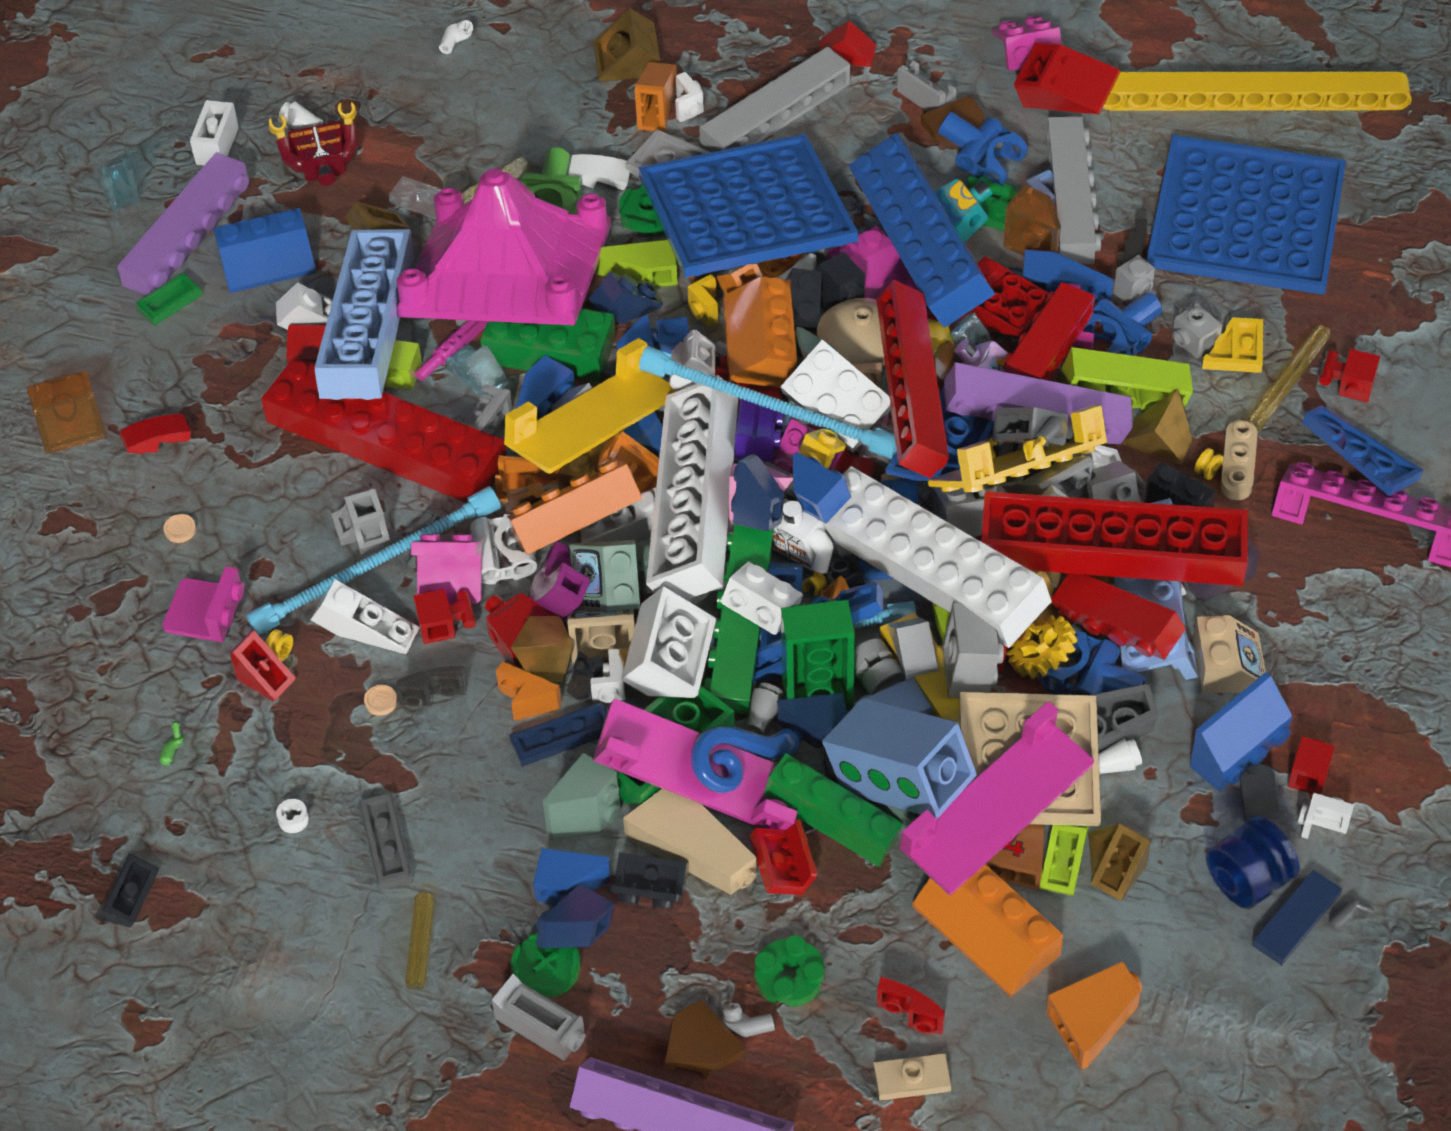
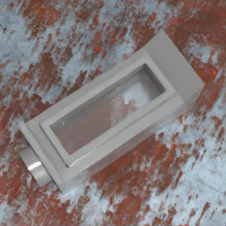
M514 974L509 977L492 999L496 1020L563 1061L571 1051L576 1052L584 1042L585 1031L582 1016L574 1015L524 985Z

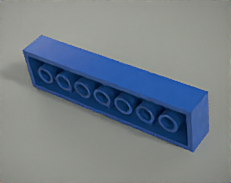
M897 132L848 165L919 292L924 294L927 306L944 328L995 295L914 156Z

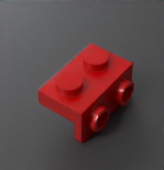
M795 819L794 824L786 830L755 828L750 834V839L766 893L803 895L817 877V867L812 859L808 846V837L804 833L801 820Z

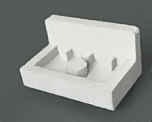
M748 561L730 577L721 603L775 635L781 628V608L800 604L803 593L794 589L789 583L783 582L767 573L762 567Z

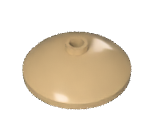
M849 299L834 305L823 314L817 326L818 338L835 347L837 352L852 365L862 363H882V366L885 365L877 299Z

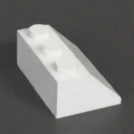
M663 586L641 603L621 680L648 696L695 698L699 693L716 618Z

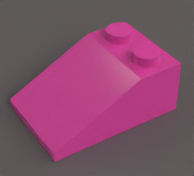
M878 226L858 235V242L836 246L828 250V259L845 252L865 273L864 298L877 299L893 279L919 291L891 240Z

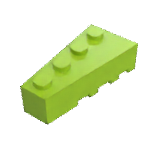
M1074 347L1071 348L1055 381L1057 383L1131 397V408H1141L1142 412L1148 410L1177 388L1185 408L1193 393L1190 365L1187 363Z

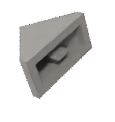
M918 617L888 624V631L905 679L938 671L928 621Z

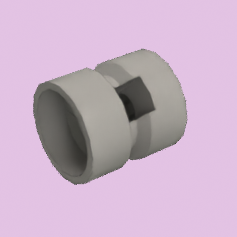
M870 639L854 649V674L862 681V686L868 694L873 695L887 689L895 682L907 680L905 679L902 667L896 659H893V654L882 639Z

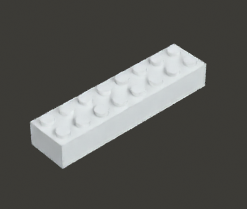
M699 383L666 396L646 585L654 593L664 586L685 600L723 587L729 517V483L734 457L738 398L736 396L725 394L721 390L717 391V389L714 390L710 386L706 387V385L703 386Z
M850 466L843 474L847 480L846 486L851 498L827 524H823L830 540L950 613L953 603H961L993 626L997 631L998 642L1003 643L1007 648L1018 639L1052 602L1044 578L854 467Z

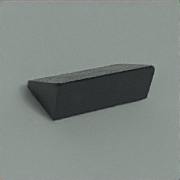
M128 853L121 861L95 917L102 921L131 928L159 868Z

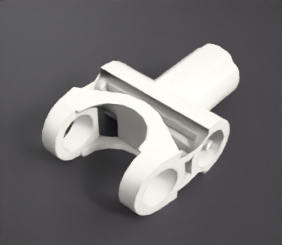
M505 514L504 517L495 519L481 517L474 520L470 525L472 539H482L481 571L482 583L496 584L499 580L511 578L518 580L530 576L537 569L535 555L532 553L527 555L525 552H521V550L507 548L512 543L517 542L507 519V516L511 514ZM505 532V537L502 541V534ZM504 555L509 559V564L505 561ZM530 563L526 566L518 567L519 564Z

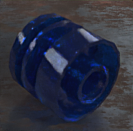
M1260 816L1253 817L1237 828L1233 836L1228 835L1207 849L1205 856L1207 868L1221 892L1231 902L1240 908L1248 910L1269 897L1272 890H1278L1299 875L1300 871L1298 856L1286 835L1273 822Z

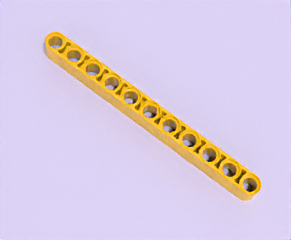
M1121 72L1103 109L1110 111L1402 110L1410 105L1411 94L1408 77L1402 72Z

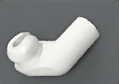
M462 20L460 23L448 26L439 45V50L444 54H450L455 43L466 40L471 36L473 24L468 20Z

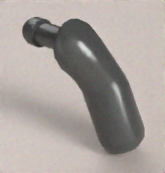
M1357 898L1351 899L1330 919V926L1335 930H1340L1352 919L1356 909L1370 915L1373 913L1374 908L1373 906L1359 903Z

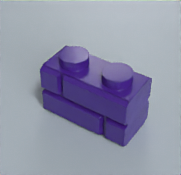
M740 399L735 433V458L742 460L753 454L758 455L761 461L771 462L774 449H780L781 430L777 429H783L784 414L770 410L766 406L762 407V405L759 406L758 404L751 403V401L748 402L747 400Z

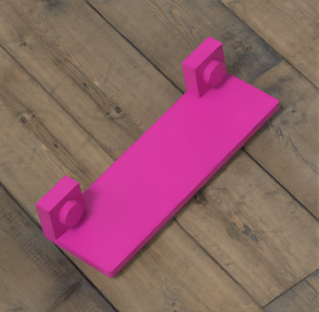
M1297 462L1296 464L1291 463L1280 482L1271 516L1302 525L1311 496L1436 531L1428 561L1451 567L1450 507L1439 505L1437 500L1429 497L1418 499L1407 496L1408 493L1403 490L1388 496L1369 480L1360 479L1357 482L1345 478L1344 474L1337 471H1327L1325 473L1315 470V467L1308 463Z
M614 699L610 702L593 758L594 762L760 828L786 830L794 824L797 811L788 808L780 800H768L763 797L768 777L778 764L731 745H716L709 753V762L714 772L721 777H728L727 768L723 764L713 763L711 758L718 750H730L741 761L743 780L732 792L724 794L715 793L702 785L694 774L691 765V749L701 733L620 700Z
M1046 702L1024 722L1022 738L971 782L938 819L926 810L902 831L900 850L947 894L952 895L1094 765V759L1057 727L1058 709L1051 702Z

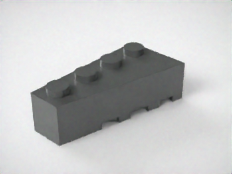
M1149 684L1090 695L1096 696L1098 753L1123 738L1126 741L1130 739L1135 740L1154 731L1158 710Z

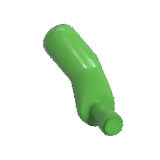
M178 721L171 723L174 736L163 745L160 753L159 762L165 766L172 763L176 749L184 741V736L180 735V724Z

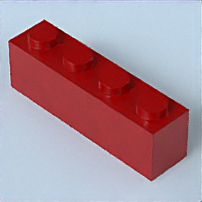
M1061 282L1055 292L1051 291L1049 293L1043 311H1038L1035 314L1028 333L1023 332L1020 336L1016 351L1014 353L1010 352L1007 355L1003 369L1007 373L1050 381L1093 316L1095 295Z
M1069 573L1051 598L1053 605L1058 611L1057 616H1062L1070 625H1073L1075 622L1094 635L1101 633L1108 636L1114 643L1120 646L1130 645L1146 657L1153 655L1165 660L1186 630L1176 611L1088 575Z

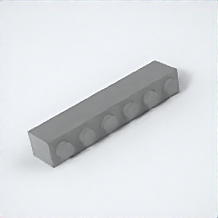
M829 47L813 54L809 59L791 68L782 76L770 81L763 88L748 95L739 103L727 108L723 113L700 126V148L709 152H716L761 142L849 86L850 64Z
M1048 117L1046 140L1049 170L1053 173L1052 194L1056 197L1054 224L1057 253L1080 264H1094L1095 252L1101 249L1100 234H1095V230H1098V212H1093L1092 209L1096 208V191H1090V187L1094 186L1093 170H1088V166H1091L1092 162L1091 149H1086V146H1089V128H1084L1083 117Z

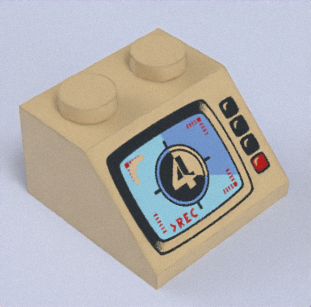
M634 609L620 611L580 610L578 612H571L568 615V632L573 644L571 652L572 663H575L580 651L588 659L599 655L604 660H609L608 650L630 648L635 629Z
M1230 615L1196 618L1193 644L1196 651L1201 694L1242 692L1266 672L1258 632Z

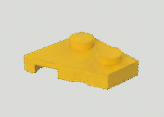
M1232 317L1226 326L1225 332L1216 339L1211 352L1203 357L1202 369L1261 373L1263 366V319Z

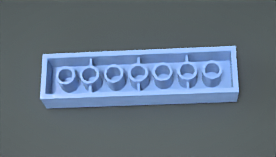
M410 229L351 231L315 364L319 399L362 398L370 400L382 397L400 321L396 310L399 301L396 280L403 271L412 269L414 262Z

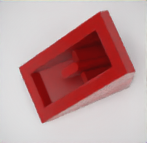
M849 20L821 38L818 52L829 47L850 65L872 67L876 44Z
M254 630L230 652L237 680L271 701H275L296 679Z

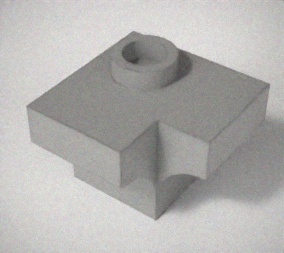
M1121 461L1092 469V480L1087 483L1089 499L1140 502L1135 471Z
M372 489L344 497L345 505L340 510L331 513L340 545L343 546L356 542L361 555L389 547L391 541L376 490Z

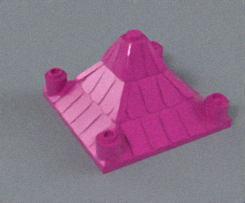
M490 169L483 173L479 179L474 197L466 204L463 203L461 192L453 188H444L434 196L436 223L422 251L420 260L415 269L403 271L396 280L399 301L396 306L398 317L556 325L576 324L600 259L601 248L604 247L611 229V217L607 216L604 198L597 194H586L577 202V214H568V211L535 198V195L523 183L508 172L500 169Z

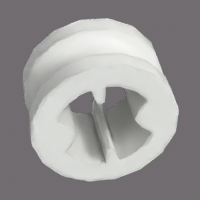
M298 799L285 800L276 810L279 826L287 833H298L309 822L306 806ZM292 812L298 813V815L293 817V820L287 819V817H291Z

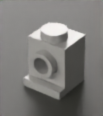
M1135 256L1116 269L1114 294L1127 305L1144 293L1150 292L1156 296V291L1152 289L1155 268L1141 256Z

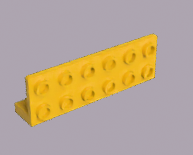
M638 338L617 350L615 376L537 420V407L529 401L505 414L504 445L550 474L663 407L666 396L677 391L671 387L669 382L661 377L639 370L640 359L648 343Z
M1092 405L1070 412L1074 436L1063 446H1043L1046 457L1041 461H1035V458L1026 461L1023 448L992 458L989 442H978L957 449L959 470L929 479L928 485L929 487H941L942 492L954 491L963 488L964 492H976L983 489V484L993 485L1006 482V476H1024L1029 474L1028 469L1030 468L1043 469L1050 467L1051 461L1062 462L1071 460L1074 453H1092L1095 451V446L1107 443L1102 406Z

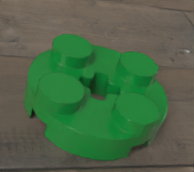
M641 184V188L633 191L632 187L627 189L620 197L619 214L621 224L626 229L658 236L663 234L664 230L654 209L643 210V208L646 209L648 206H652L643 184Z
M793 935L787 939L776 940L768 944L757 954L755 958V984L760 994L769 1002L776 1004L777 1001L787 1003V1007H798L809 1003L819 994L824 981V961L818 950L811 944L806 943L802 937ZM786 967L796 968V977L791 978L789 975L782 976L781 973Z

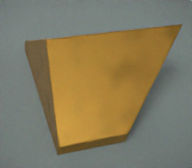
M358 201L354 203L343 217L354 230H411L397 212Z
M1178 388L1134 419L1132 423L1133 428L1123 440V445L1179 465L1182 464L1193 439Z
M529 616L512 644L511 649L525 671L550 682H562L573 644L560 616Z
M1123 823L1088 832L1092 872L1091 885L1122 901L1148 864L1152 839Z

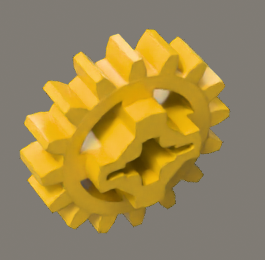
M1050 615L1046 621L1038 618L1037 624H1030L1025 632L1018 637L1019 639L1011 645L1012 649L1007 652L1010 658L1008 661L1023 678L1029 675L1031 679H1034L1039 672L1042 676H1046L1048 669L1052 668L1056 671L1060 661L1067 662L1069 660L1066 654L1075 651L1072 644L1078 641L1074 635L1076 632L1062 616L1055 619L1053 615Z

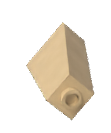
M661 789L623 817L624 833L627 839L663 859L688 862L687 872L730 895L739 888L744 889L748 887L757 875L756 856L700 803Z

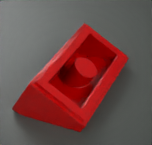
M289 325L287 330V362H290L293 357L307 362H316L326 325Z

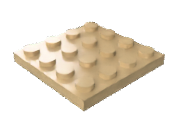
M960 692V730L977 773L971 782L1022 738L1024 722L1049 701L1058 709L1057 727L1094 759V765L1030 824L1100 825L1096 696Z

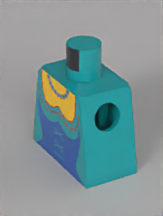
M955 179L935 191L964 242L987 221L988 215L979 204L993 193L983 180L969 191L960 179Z

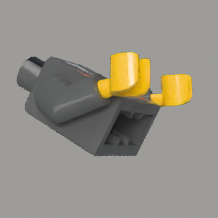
M1036 407L996 408L994 430L989 435V440L982 442H989L992 458L996 457L993 446L1000 447L1004 442L1023 444L1026 461L1035 458V461H1041L1046 457L1043 446H1063L1071 440L1073 427L1071 424H1068V416L1065 413Z

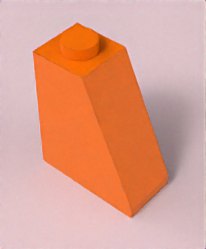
M648 62L634 88L637 130L656 131L657 129L662 132L666 131L676 93V65Z
M1123 961L1048 995L1046 1014L1081 1070L1091 1064L1138 1007L1142 985L1136 973L1133 971L1129 972Z

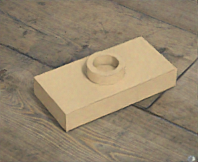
M945 1053L874 1062V1074L879 1101L951 1092V1082Z

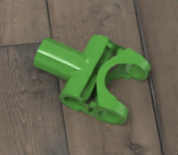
M551 148L546 151L542 173L524 172L521 183L535 195V198L568 211V214H577V202L581 199L582 177L567 175L571 158L570 154L563 148Z

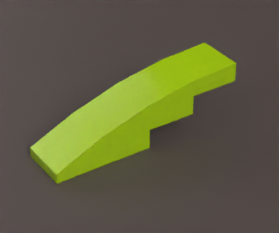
M1052 825L1039 889L1074 896L1089 826Z

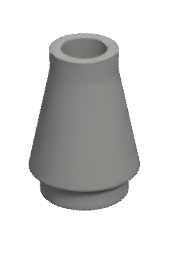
M760 683L759 687L753 690L748 719L745 724L747 730L759 735L764 733L765 728L777 713V700H783L784 693L781 689L769 683Z

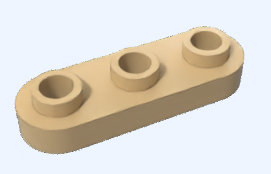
M1246 420L1231 422L1227 426L1225 434L1220 488L1222 493L1232 500L1247 498L1251 494L1253 487L1258 432L1257 428Z

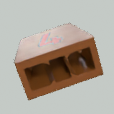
M1029 824L991 858L986 865L1007 884L1039 891L1043 867L1044 826L1040 824Z

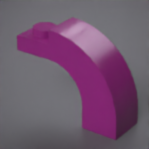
M555 541L550 546L542 569L535 575L530 591V598L533 602L561 618L569 615L582 603L590 582L588 577L571 568L570 548L559 541Z

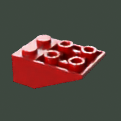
M1035 42L1014 82V87L1024 108L1100 115L1121 72L1120 69L1061 44Z
M984 256L977 264L995 295L957 319V321L971 329L1021 336L1031 326L1035 314L1038 311L1042 312L1045 308V302L1049 293Z

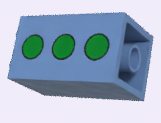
M862 698L822 740L840 786L858 797L920 815L928 810L937 819L977 775L958 722Z

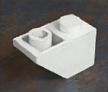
M297 283L276 302L277 325L287 330L291 324L326 325L333 300Z

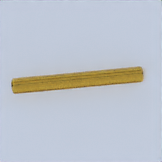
M1322 324L1315 326L1247 417L1246 421L1252 423L1257 428V432L1261 431L1327 342L1331 333L1328 327H1324Z

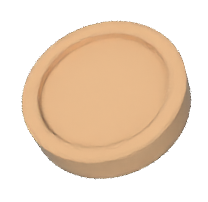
M177 514L170 517L163 527L166 538L175 543L188 541L196 532L194 520L185 514Z
M387 685L373 686L364 696L366 709L374 715H386L392 712L398 702L395 690Z

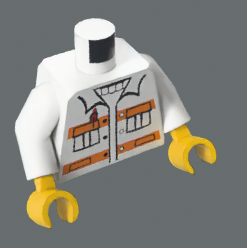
M784 499L782 521L780 525L774 528L772 550L797 563H802V566L814 571L813 576L803 581L802 589L804 592H807L814 586V596H817L828 586V582L823 574L828 571L833 552V543L827 536L823 522L804 512L799 502Z

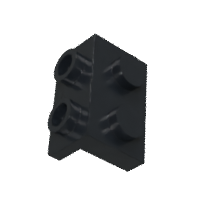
M619 852L614 885H611L610 892L619 895V902L639 904V898L653 900V907L673 909V903L683 904L689 863Z

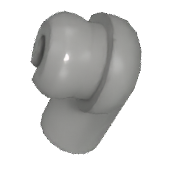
M729 1003L723 1008L724 1016L722 1020L725 1026L743 1037L775 1030L771 1013L750 1018L742 1012L740 1005L737 1003Z

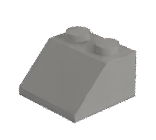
M953 603L942 645L948 697L959 698L960 692L990 693L991 686H996L997 663L1003 662V643H998L997 631L993 626L961 603Z

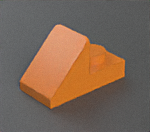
M503 661L496 669L498 690H501L506 696L514 698L511 702L513 720H522L554 711L562 705L560 685Z

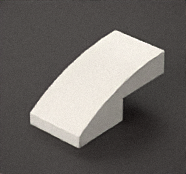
M578 154L572 155L567 175L581 176L582 185L594 188L598 181L625 190L630 171L626 169L627 161L602 155Z

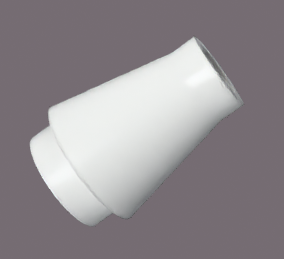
M296 101L293 103L285 102L278 117L280 122V115L284 116L286 128L294 130L323 124L322 119L313 115Z
M1123 738L1098 753L1100 775L1136 770L1135 766L1142 764L1141 755L1134 739L1126 741Z

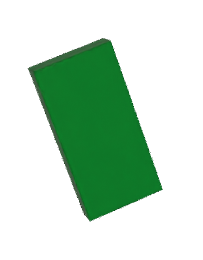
M181 273L135 304L137 310L155 326L202 296V291L186 274Z

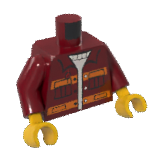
M351 102L352 111L348 114L343 113L341 103L338 105V111L341 118L344 119V125L341 124V121L297 129L288 131L287 137L284 133L286 128L285 117L280 115L282 126L279 128L273 126L270 118L268 127L270 132L278 138L275 141L283 163L295 172L302 173L306 181L318 180L319 184L323 186L332 185L335 182V176L343 175L346 172L345 164L351 161L358 148L356 124H353V119L357 113L354 104Z

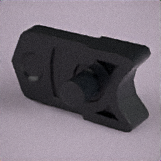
M580 651L573 667L574 670L567 692L577 700L589 698L591 695L590 679L597 678L600 675L605 660L599 655L588 659Z

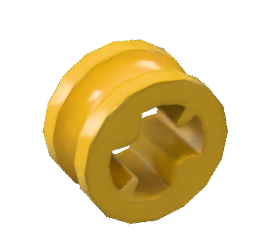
M1207 448L1198 458L1194 472L1197 474L1204 473V478L1211 480L1219 471L1224 457L1220 454L1214 455V451Z
M275 629L269 634L265 643L283 662L291 652L293 637L290 634L283 635L282 631Z

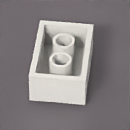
M824 340L819 342L781 386L782 393L797 406L805 408L806 411L810 410V412L813 411L814 413L825 415V417L828 416L829 419L839 420L840 423L850 424L856 428L858 427L859 430L863 429V431L867 429L873 431L891 411L889 396ZM838 432L836 433L838 438L847 444L846 448L852 453L862 444L860 440L857 441V438L853 439V437L849 438V436L846 437L845 435L838 434Z

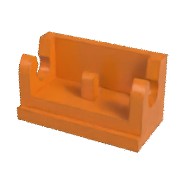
M623 431L605 442L594 469L599 472L598 467L613 459H616L617 462L623 461L627 464L640 494L656 487L659 458Z
M499 455V475H495L496 496L501 502H508L506 490L525 488L532 483H542V485L561 483L560 472L562 467L549 474L524 457Z

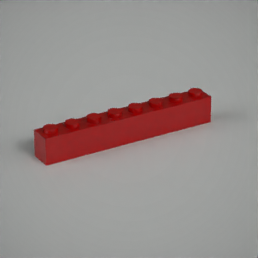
M893 279L877 298L876 303L898 464L931 479L939 469L946 465L949 452L927 309L923 293Z

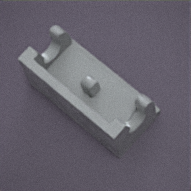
M914 60L911 61L910 72H908V68L904 65L898 68L897 92L927 112L957 101V90L955 87L949 85L948 93L919 74V64Z
M486 384L481 390L492 396L482 394L479 403L463 424L494 436L505 422V414L513 410L511 394L507 389L502 390Z

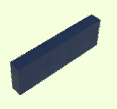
M599 702L510 734V742L521 767L599 739L607 711L603 702Z
M1312 870L1254 939L1253 947L1282 966L1340 897L1342 888Z

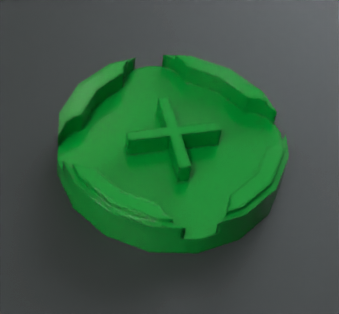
M536 932L514 948L510 959L511 973L524 985L544 997H557L567 992L577 982L581 971L579 951L576 947L540 948L536 945L538 932Z

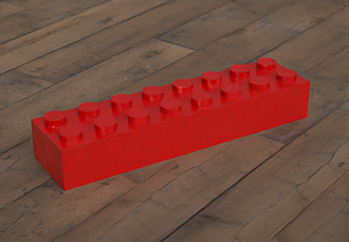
M293 357L261 398L267 423L465 503H468L467 498L476 492L494 485L495 475H499V455L507 456V449L503 439L385 392L382 393L381 398L370 400L362 398L319 399L315 365L297 357Z
M985 491L981 542L1030 571L1243 586L1248 564V510Z

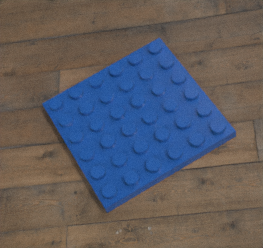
M806 134L638 167L639 178L684 277L700 276L709 272L729 270L738 266L757 264L762 261L786 258L791 255L815 252L820 249L858 242V231Z
M1172 135L1147 262L1155 269L1325 295L1346 160Z

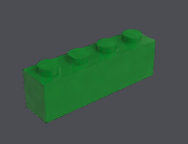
M787 753L768 777L763 795L765 799H776L784 802L788 808L797 811L796 817L874 865L880 867L896 844L903 823Z

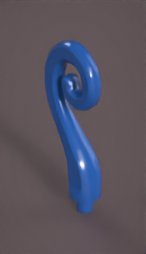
M713 727L700 734L691 749L692 769L697 779L710 791L723 794L729 793L741 784L743 780V767L741 761L733 752L721 749L716 751L711 759L713 763L723 764L727 768L728 777L724 778L717 775L709 762V753L714 746L719 744L731 745L763 759L777 760L783 758L786 753L792 755L797 752L800 746L799 742L802 741V734L798 730L792 731L785 728L772 735L763 736L736 727Z

